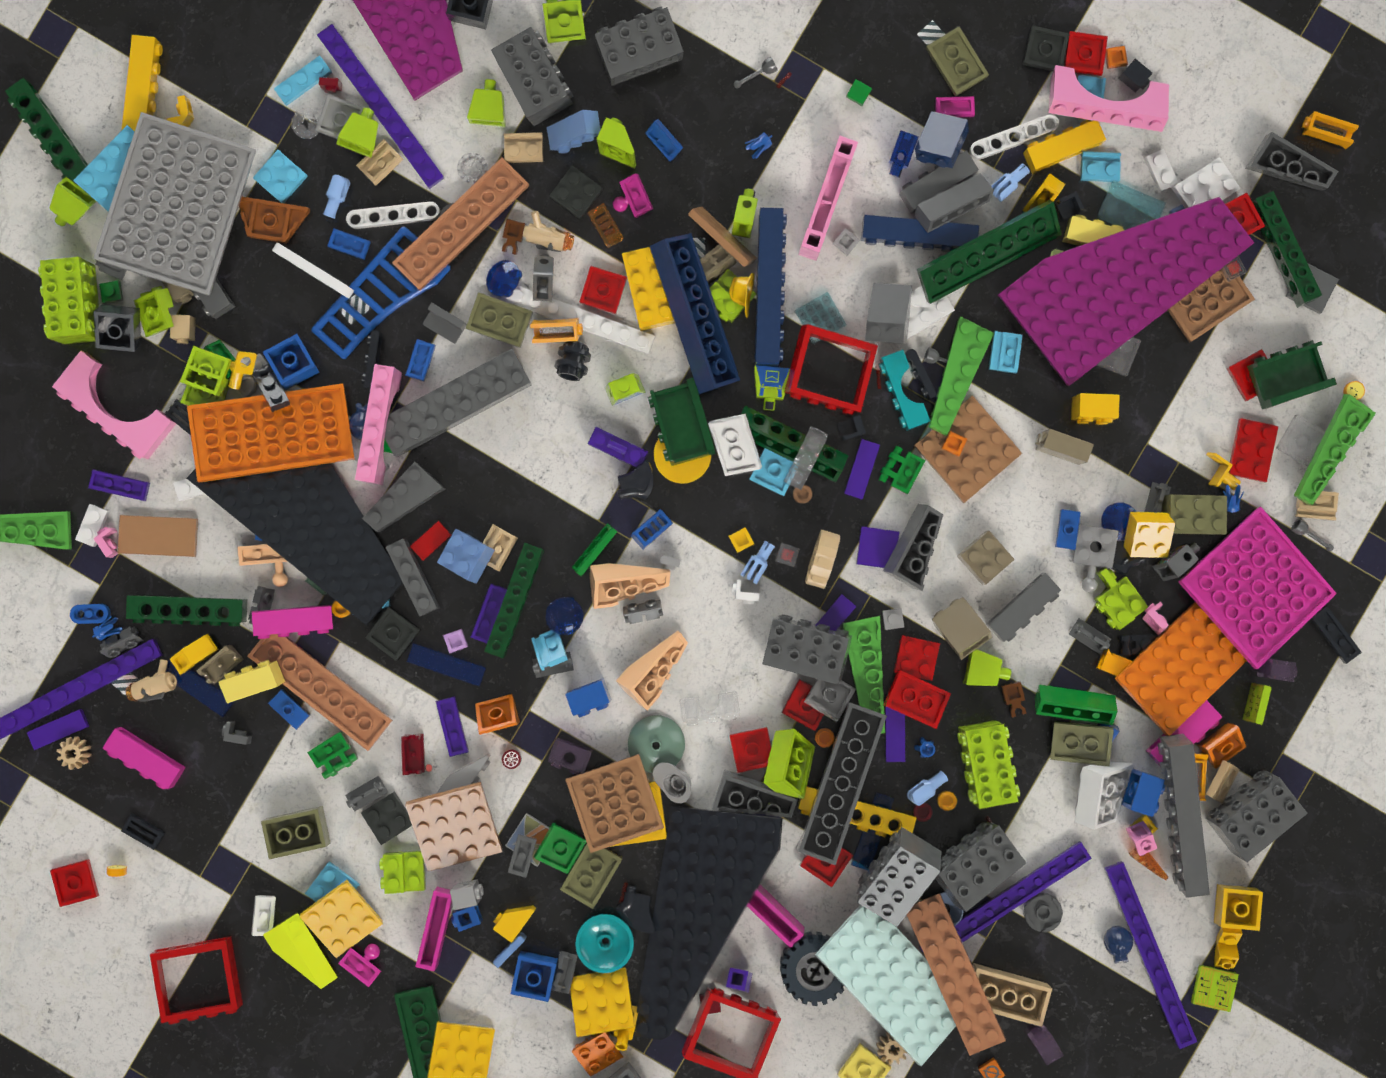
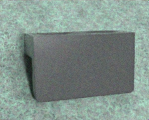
M431 303L428 308L430 312L423 325L456 344L467 324L434 303Z

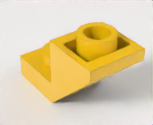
M185 95L178 96L176 108L180 116L167 118L166 120L189 127L194 120L191 102Z
M206 634L181 649L170 658V661L181 675L195 664L209 658L219 649L210 636Z
M1220 928L1216 936L1215 967L1234 969L1239 960L1237 944L1242 936V929Z

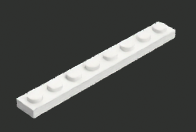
M511 284L505 302L531 310L533 313L552 320L579 318V323L583 325V331L648 355L655 339L654 335L553 298L552 302L533 301V291L515 284Z

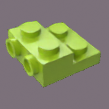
M546 0V3H542L548 43L586 39L581 0Z
M727 269L718 281L710 287L716 309L719 312V317L725 322L729 321L732 323L745 307L733 302L730 297L731 283L733 278L737 276ZM752 291L750 302L757 295L754 291Z
M162 286L154 287L151 291L141 293L140 298L133 300L136 308H140V321L146 337L154 336L174 327L168 310L174 307L168 288L163 289Z
M1126 576L1118 580V584L1113 588H1107L1094 598L1096 601L1095 607L1100 613L1104 612L1108 618L1106 619L1108 625L1116 630H1121L1148 608V605Z
M421 851L385 853L383 858H380L379 867L380 870L384 871V877L380 879V887L384 889L385 894L424 891L426 889L425 865Z

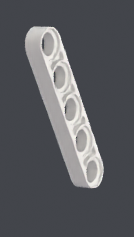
M1049 114L983 138L971 145L969 154L973 159L981 160L1055 132L1059 126V119L1055 115ZM1045 120H1053L1055 123L1054 128L1048 129L1045 126ZM1034 126L1037 129V134L1029 135L1027 127ZM1012 132L1017 133L1019 141L1012 142L1009 139V134ZM993 139L1000 140L1001 147L998 149L993 148L991 141ZM979 145L983 148L984 152L982 155H976L973 148Z
M421 202L352 210L347 214L346 221L352 228L362 229L433 221L439 217L441 211L434 202ZM428 207H436L437 211L434 216L426 214ZM409 209H417L418 213L415 218L408 217L407 212ZM393 210L398 211V218L390 220L388 217L389 212ZM374 212L379 213L380 216L377 222H371L369 219L370 215ZM355 214L361 218V221L356 225L351 223V217Z
M276 243L272 249L279 256L350 299L353 294V289L281 244Z

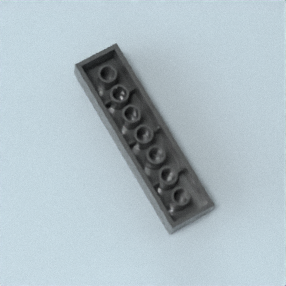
M510 349L389 414L385 440L393 455L399 457L532 386L513 349Z
M853 703L847 704L797 849L798 852L836 865L883 729L886 715Z
M1184 734L1161 736V743H1158V751L1162 755L1163 762H1160V769L1165 777L1164 792H1166L1167 799H1164V805L1169 813V818H1166L1167 827L1171 831L1168 841L1170 848L1173 849V854L1170 855L1172 866H1175V873L1172 874L1173 882L1186 898L1210 895L1194 745Z

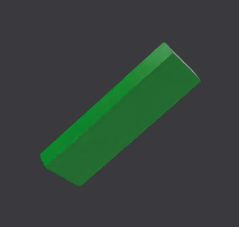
M606 524L575 562L572 569L582 576L618 531L609 524Z

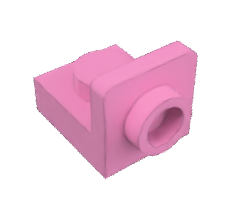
M104 527L93 538L103 554L109 558L119 554L116 550V543L111 538L109 539L111 535L117 532L115 528Z
M1161 602L1156 606L1152 603L1145 610L1146 614L1142 618L1158 636L1169 626L1164 616L1157 613L1163 605Z
M1144 821L1126 828L1127 834L1140 856L1157 849L1153 834Z

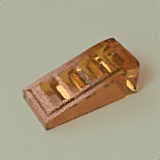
M604 203L588 212L607 248L624 239ZM605 212V215L601 216L598 219H595L596 216ZM609 219V221H607L606 223H604V224H602V225H600V226L598 225V224L604 222L605 220ZM613 226V228L603 233L605 229Z
M1134 848L1129 853L1133 859L1164 880L1168 879L1169 876L1149 852L1140 856L1136 848Z

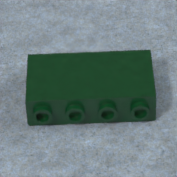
M1311 340L1303 343L1302 348L1298 349L1296 345L1287 348V353L1282 354L1281 351L1270 354L1271 358L1269 359L1263 356L1254 359V364L1247 366L1262 410L1337 385L1335 377L1327 378L1317 349L1318 346L1323 345L1322 341L1314 343Z
M694 377L686 379L687 383L656 392L650 390L651 396L648 397L650 408L654 407L656 414H653L655 425H659L661 432H658L660 443H665L666 450H663L665 461H670L671 466L715 454V448Z

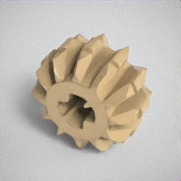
M77 736L74 739L71 737L66 738V742H61V749L56 751L61 754L57 760L63 759L61 766L68 765V769L72 770L75 767L77 769L82 768V764H87V757L92 755L87 752V750L91 749V746H85L87 740L80 741V737Z
M886 1031L887 1037L880 1036L879 1038L882 1042L876 1043V1046L879 1048L877 1053L882 1056L883 1062L888 1060L889 1065H892L894 1060L897 1064H900L899 1059L906 1060L904 1053L907 1052ZM894 1045L895 1050L892 1051L890 1046Z

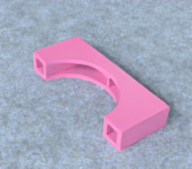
M1057 65L1054 68L1050 81L1048 113L1159 132L1163 131L1168 121L1169 84L1150 81L1146 92L1142 96L1129 101H1112L1100 98L1087 91L1077 80L1075 68Z
M839 136L798 255L817 261L856 150L857 141Z
M80 351L52 386L57 390L56 394L64 400H70L72 402L71 406L77 411H84L87 414L86 418L95 424L98 422L102 426L101 430L108 435L113 434L117 437L116 441L120 445L131 448V453L139 459H149L176 423L159 410H155L147 418L135 422H124L113 417L102 406L96 392V378L102 364L87 352Z
M374 365L355 480L378 485H383L386 466L383 453L387 419L393 398L399 392L402 372L394 367Z

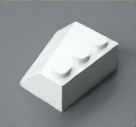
M1110 761V766L1092 764L1083 767L1080 773V788L1077 793L1078 803L1075 809V822L1094 830L1116 822L1123 801L1121 792L1124 790V787L1127 788L1129 781L1126 780L1128 771L1133 770L1134 764Z

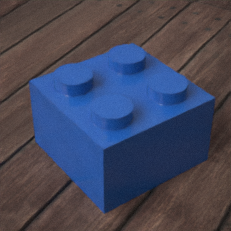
M298 334L263 351L285 391L319 373Z
M604 678L570 690L565 694L572 715H578L579 718L590 714L591 709L596 708L599 711L609 706L608 703L612 700Z
M1133 768L1121 805L1132 811L1153 817L1154 813H1157L1159 809L1158 800L1160 794L1162 795L1165 790V780Z
M520 951L510 994L549 1002L558 958Z

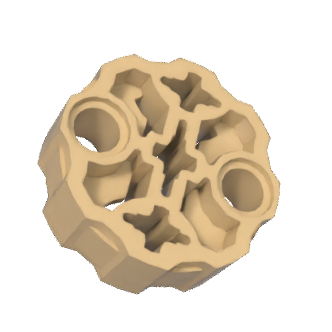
M825 530L820 531L805 579L806 584L822 589L826 587L836 558L840 535Z

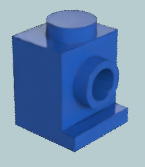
M478 905L454 910L453 916H451L453 926L457 927L459 932L479 925L483 921ZM468 913L470 919H465L463 915Z

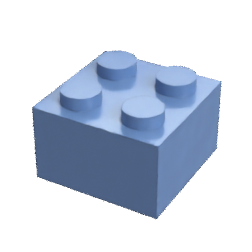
M455 529L437 563L464 579L477 584L495 550L465 532Z

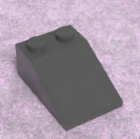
M873 284L865 341L907 343L912 285Z

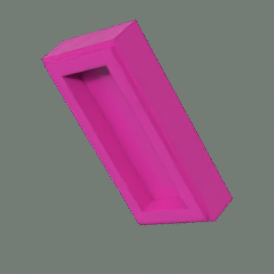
M974 96L936 97L935 99L936 112L954 117L975 116Z

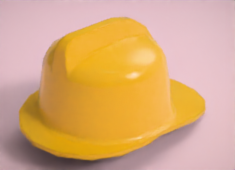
M751 273L749 277H734L729 291L733 302L745 307L746 318L749 315L750 297L755 280L754 273Z

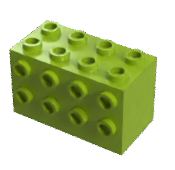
M81 257L40 260L38 272L42 279L40 293L44 300L42 313L45 316L44 333L47 338L62 344L95 341L94 311L99 307L96 266Z
M996 720L958 727L959 733H957L963 751L961 752L963 764L965 763L966 771H964L966 782L969 784L968 797L970 802L979 809L1018 802L1017 796H1020L1018 784L1015 785L1014 777L1017 775L1015 766L1011 765L1010 758H1013L1011 746H1008L1007 738H1009L1008 728Z

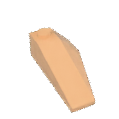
M611 563L590 566V586L594 609L613 607L618 605V601L627 598L629 600L635 599V595L643 592L648 594L668 587L670 583L669 569Z
M676 631L628 666L616 682L631 698L648 711L660 697L663 691L661 687L665 679L669 680L671 676L669 672L673 664L678 663L688 642L679 631Z

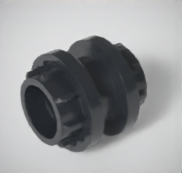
M578 341L565 342L558 349V355L562 359L555 361L556 373L563 379L580 381L588 372V367L584 363L591 360L589 348Z

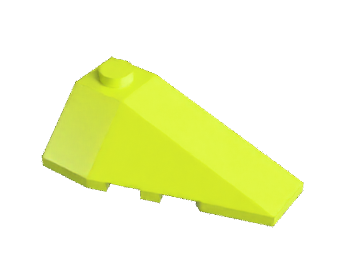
M295 913L263 934L273 952L320 989L338 978L298 913Z

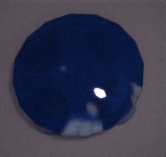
M503 260L497 262L488 271L486 277L488 290L495 296H512L522 278V271L512 261Z
M1124 502L1109 505L1101 517V526L1103 529L1119 531L1117 540H1125L1130 512H1136V510Z
M563 597L550 603L547 607L545 618L547 625L552 631L557 634L568 635L580 628L583 623L584 614L578 602L571 597Z

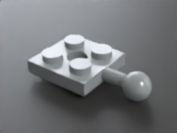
M1079 525L1073 563L1089 565L1087 578L1082 582L1084 591L1093 592L1097 589V581L1094 579L1097 567L1113 569L1119 531ZM1093 542L1101 543L1102 548L1099 552L1091 551L1090 546Z

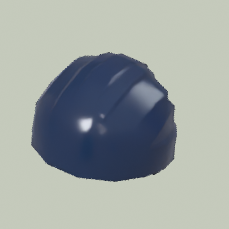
M357 403L356 412L352 414L349 420L351 434L358 440H362L368 403L364 406Z
M1121 926L1111 927L1104 936L1105 949L1113 956L1115 964L1120 961L1124 963L1129 962L1127 955L1133 947L1131 933Z

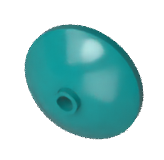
M600 914L589 918L580 927L576 937V951L579 959L587 968L598 973H611L619 970L629 961L633 952L634 939L629 926L622 919L614 915ZM608 938L609 942L605 944L602 942V939Z

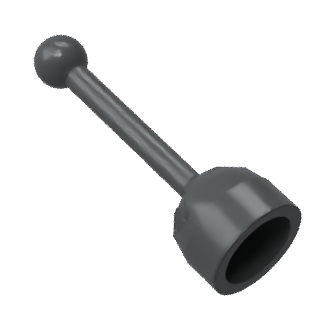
M769 57L764 60L760 70L740 81H735L734 87L740 88L741 84L762 72L772 74L778 71L773 59Z
M928 347L924 356V362L931 364L939 360L947 363L948 359L939 357L936 349Z
M1299 518L1293 523L1291 531L1298 535L1307 534L1325 546L1327 551H1333L1334 546L1332 544H1327L1308 531L1306 521Z

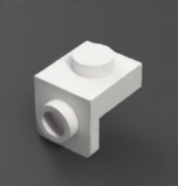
M737 580V584L733 583L732 595H736L735 599L743 600V604H754L755 601H759V593L740 592L741 580Z

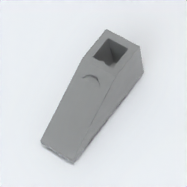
M487 754L450 774L437 793L477 783L480 779L477 775L481 770H486L490 764L488 759L491 755Z

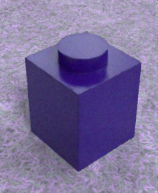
M730 967L726 987L749 993L753 973Z

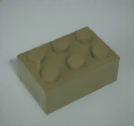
M1164 495L1162 513H1168L1175 522L1173 534H1227V496Z
M323 806L274 816L261 821L269 859L324 848L331 844Z

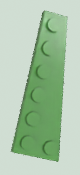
M959 317L956 324L952 346L947 357L946 368L943 372L941 386L938 390L937 400L929 423V428L945 436L953 424L994 335L993 332L963 317Z
M1344 394L1294 494L1295 497L1307 505L1314 504L1336 472L1335 468L1339 462H1343L1346 458V452L1357 442L1355 439L1360 432H1364L1376 412L1350 394Z
M70 512L0 515V542L72 549Z
M880 616L842 623L843 630L849 631L848 635L853 636L848 655L859 706L884 714ZM885 723L881 731V734L885 733Z

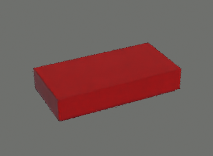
M438 521L410 547L424 561L449 539L452 534Z

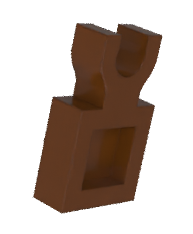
M511 219L506 220L502 238H506L507 242L502 247L503 252H507L508 246H512V254L517 255V241H523V231L526 223Z
M1017 681L1002 685L1001 689L1005 704H1011V717H1016L1015 710L1017 708H1020L1022 715L1026 714L1025 708L1021 705V701L1025 700L1021 682Z

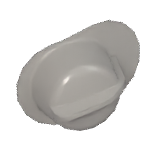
M660 763L655 766L653 778L667 797L675 803L686 802L691 795L690 776L670 763Z

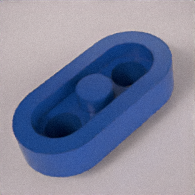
M104 604L75 605L70 610V618L77 624L103 623L111 615L109 607ZM100 610L104 613L102 617L99 616ZM80 611L84 612V617L80 616Z

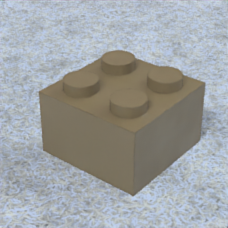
M990 531L982 533L957 555L982 585L988 584L1015 560Z

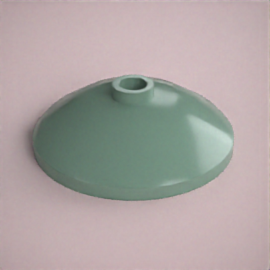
M661 715L645 717L634 725L629 734L628 751L630 757L640 754L644 769L647 772L653 773L655 766L660 763H670L676 766L684 754V734L679 725L668 717ZM654 742L660 744L658 749L653 748L652 744Z

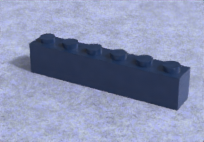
M864 215L861 241L867 245L884 243V246L887 247L903 245V248L914 249L915 246L922 247L923 250L940 248L943 252H950L979 236V225L948 222L927 233L917 219Z

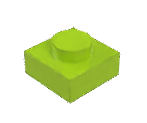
M1101 568L1096 572L1107 588H1113L1118 584L1115 580L1117 577L1111 569Z

